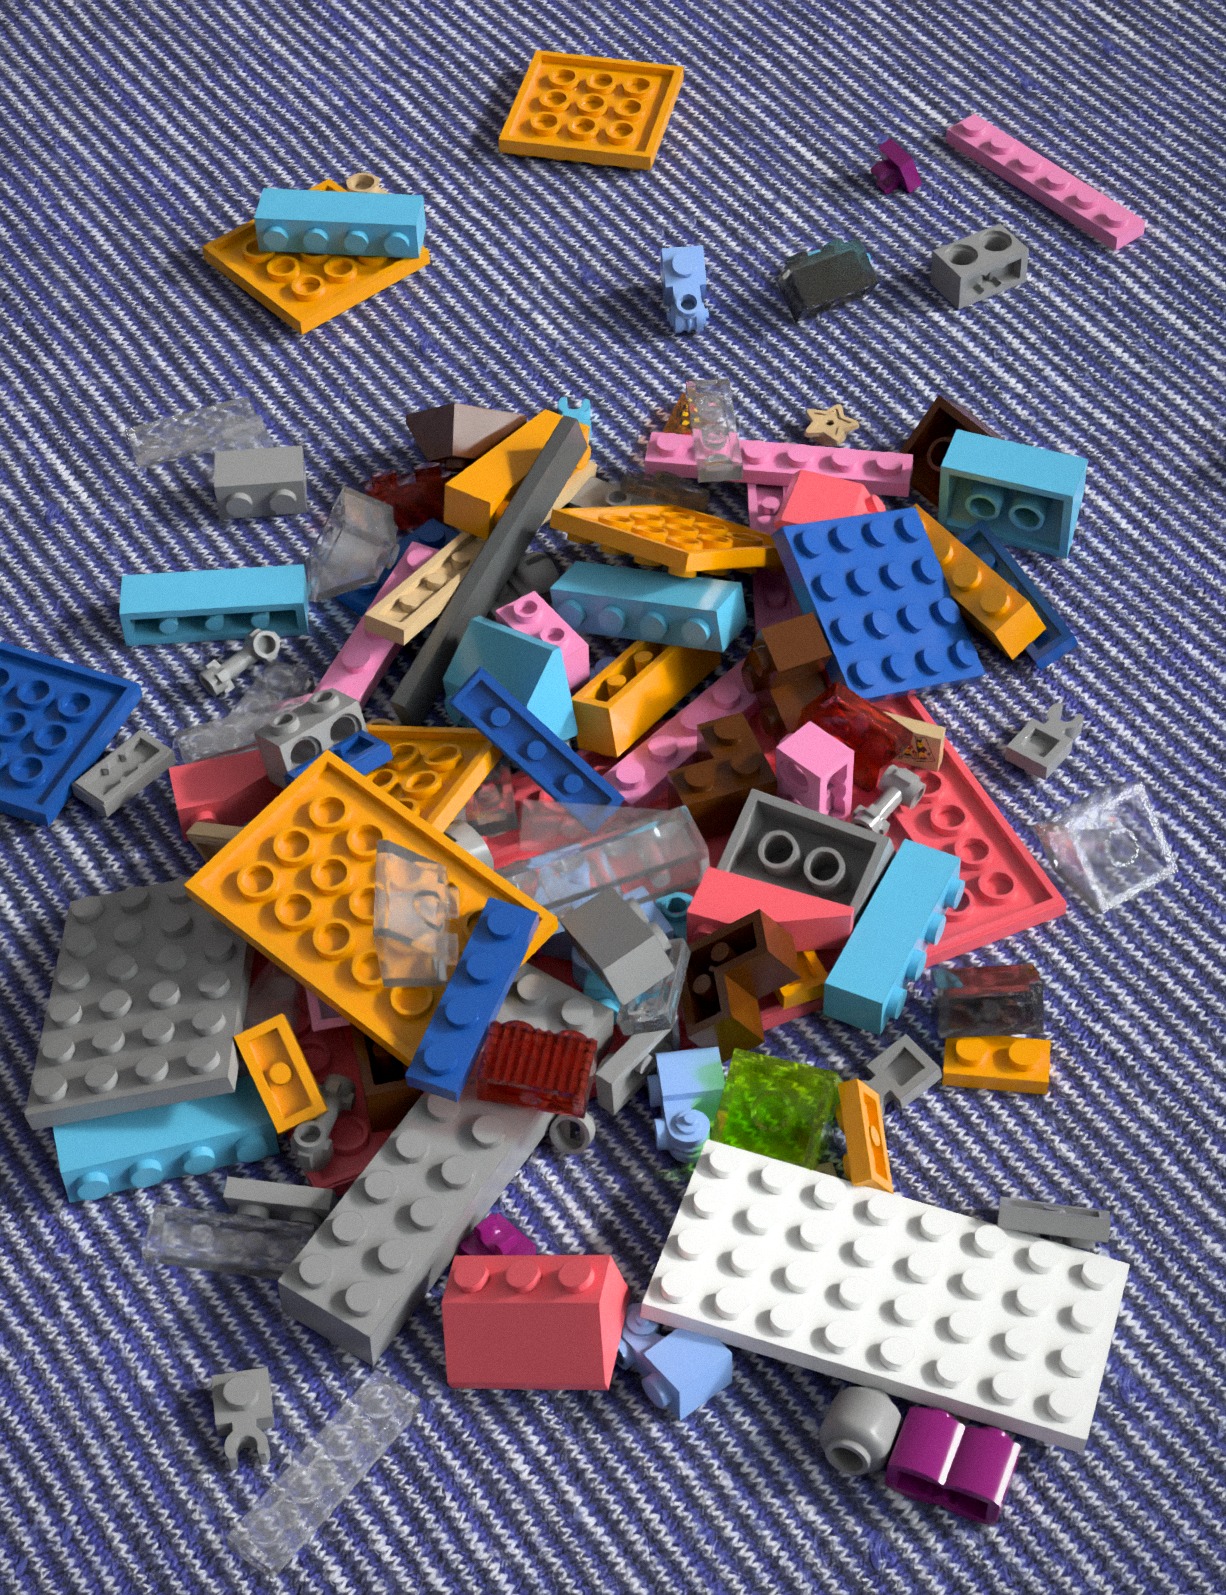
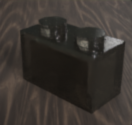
M842 238L835 239L822 246L820 252L808 255L807 251L797 253L785 260L786 266L775 278L795 323L867 297L879 283L859 238L845 243Z
M1033 964L930 969L931 1019L939 1039L1044 1033L1043 982Z

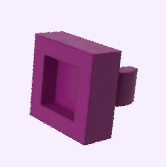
M890 138L878 147L882 161L877 162L871 168V173L879 179L876 182V186L884 194L894 191L898 184L909 194L922 185L913 158Z
M491 1213L474 1227V1233L458 1245L459 1256L536 1255V1245L500 1213H497L495 1216Z

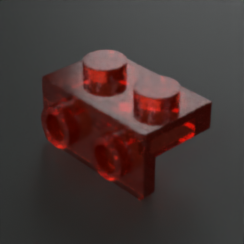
M431 462L414 466V472L397 475L395 470H385L371 474V480L362 481L361 485L364 500L369 508L373 532L379 534L421 526L432 517L439 522H444L445 484L454 478L452 473L446 471L445 467L440 468L439 463Z

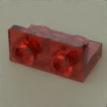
M838 681L802 709L797 730H799L811 721L854 751L853 784L867 793L876 788L880 768L910 747L913 736L911 730Z

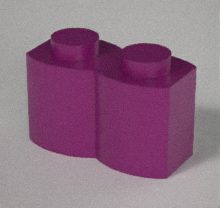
M910 1407L887 1465L885 1485L911 1499L941 1505L956 1515L982 1524L996 1525L1017 1468L1021 1446L1013 1442L1005 1432L997 1428L987 1426L981 1428L965 1427L944 1409L938 1407Z

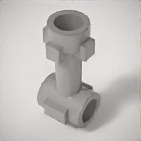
M254 629L245 635L246 639L243 648L222 664L213 659L204 665L205 670L198 676L208 693L213 697L220 693L223 695L227 694L235 688L231 679L256 661H262L266 664L277 658V653L280 649V638L275 631Z
M892 764L884 772L878 784V789L883 794L869 808L859 805L853 811L850 823L885 835L890 827V823L886 821L887 817L899 804L913 809L922 798L926 790V784L920 781L921 777L910 770L902 769Z
M331 1074L327 1076L323 1085L318 1084L329 1112L312 1121H305L299 1124L290 1139L292 1153L297 1155L298 1163L305 1171L318 1172L329 1164L334 1154L332 1140L328 1136L342 1110L352 1111L355 1105L356 1086L345 1076Z

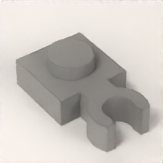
M1060 703L1053 704L1048 709L1045 724L1032 718L1006 746L1005 760L1046 780L1071 753L1073 740L1082 732L1084 715L1079 713L1072 721H1061L1063 705Z
M905 1034L866 1065L868 1075L872 1079L869 1081L862 1080V1082L879 1094L883 1117L886 1104L891 1100L901 1109H904L940 1080L942 1074L940 1067Z
M268 1367L212 1375L215 1426L218 1437L228 1435L225 1440L224 1451L229 1468L231 1470L238 1469V1454L247 1447H253L258 1450L261 1466L268 1465L270 1449L267 1437L262 1430L275 1428Z

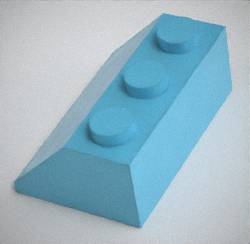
M956 429L941 464L938 523L947 531L961 534L983 519L1002 544L1067 559L1084 494L1088 459Z
M482 616L472 618L443 677L446 692L444 704L452 722L466 728H475L447 701L474 671L481 666L563 742L578 735L561 647Z

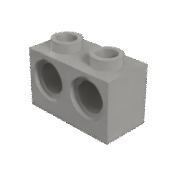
M1001 223L933 250L930 283L958 310L1025 283L1029 249Z
M331 688L314 693L308 702L290 712H283L274 716L269 721V724L253 733L270 782L286 789L287 786L283 776L287 772L356 732L363 730L368 733L359 701Z

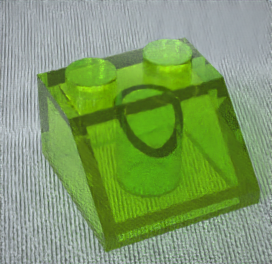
M735 1048L710 1140L815 1171L834 1135L837 1123L835 1109L836 1105L840 1103L838 1084L844 1081L838 1072Z

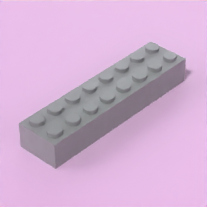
M525 962L518 970L458 1102L428 1092H424L277 1281L282 1311L369 1365L374 1366L453 1260L454 1256H456L459 1251L458 1245L473 1233L474 1227L481 1222L550 1129L553 1121L564 1110L613 1044L614 1010Z

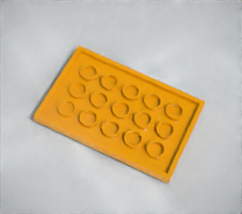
M328 749L184 884L188 897L407 1067L410 1066L489 897L539 913V926L520 967L559 928L558 918Z

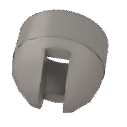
M569 1108L561 1112L551 1124V1141L563 1153L570 1155L582 1153L594 1139L596 1131L594 1118L586 1110ZM576 1123L580 1125V1139L573 1138L576 1131Z

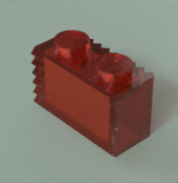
M497 1020L492 1021L476 1077L477 1100L584 1119L597 1067L598 1041L594 1038L588 1039L584 1034L575 1030H562L558 1033H553L551 1030L535 1029L529 1023L520 1020H510L503 1024Z

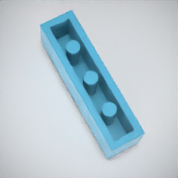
M263 188L254 217L259 251L419 258L426 231L423 195Z
M576 561L550 588L553 610L577 632L723 653L747 625L741 582L703 577L685 578L665 572Z
M304 564L122 575L119 616L126 646L246 639L245 635L257 628L261 631H275L278 637L308 635L309 595Z
M904 839L824 983L823 1015L877 1035H881L890 1017L898 1019L907 998V990L905 988L910 980L915 982L919 980L926 963L927 953L925 951L929 943L933 945L938 944L945 928L946 916L944 915L947 909H956L962 898L965 881L959 879L960 857Z
M251 1075L237 1078L236 1089L232 1093L52 1126L60 1172L69 1203L81 1200H96L104 1197L106 1194L135 1187H150L161 1181L190 1174L201 1175L215 1168L240 1162H255L266 1156L280 1153L275 1126Z

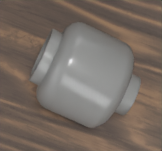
M849 1387L841 1390L832 1401L819 1428V1443L829 1463L841 1472L850 1475L872 1473L881 1470L888 1462L902 1429L903 1418L896 1405L882 1390L875 1387Z

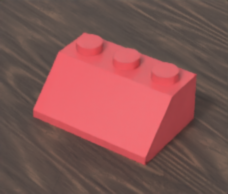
M801 469L794 473L773 525L778 530L783 526L884 512L886 508L880 498L875 494L871 496L863 484Z
M454 1256L441 1302L447 1383L449 1386L459 1389L609 1390L631 1295L612 1256Z

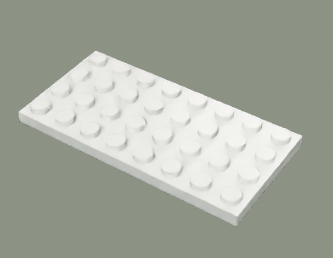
M706 1139L644 1296L640 1317L674 1328L715 1337L721 1342L865 1387H875L894 1396L930 1407H938L949 1413L1083 1454L1130 1264L1016 1230L1002 1229L997 1227L996 1224L871 1187L854 1186L851 1181Z

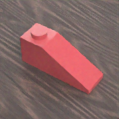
M259 750L169 768L184 842L190 841L187 838L186 832L196 821L240 827L255 818L284 790L270 782Z
M709 866L686 912L687 944H691L761 909L793 936L796 952L844 948L853 932L854 907Z

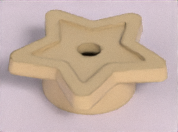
M357 173L346 179V191L389 194L387 191L379 188L380 177L373 174Z
M836 404L826 411L808 409L806 416L811 424L805 430L804 435L808 438L813 437L821 445L836 446L846 439L847 432L858 429L859 423L854 419L844 416L841 404Z

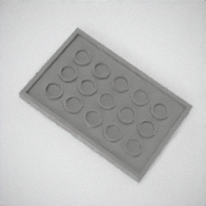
M181 877L174 881L144 887L137 886L125 891L100 896H87L80 900L70 901L24 1115L32 1130L235 1092L240 1050L234 1036L244 1031L255 948L187 896L184 884L192 877Z

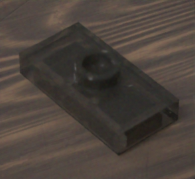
M624 468L620 482L621 492L699 512L706 511L710 497L709 490L680 483L682 478L680 475L663 470H656L655 476Z

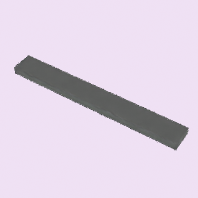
M565 415L560 419L390 698V703L402 726H421L444 687L443 677L471 619L477 616L484 618L487 616L588 448L578 419Z

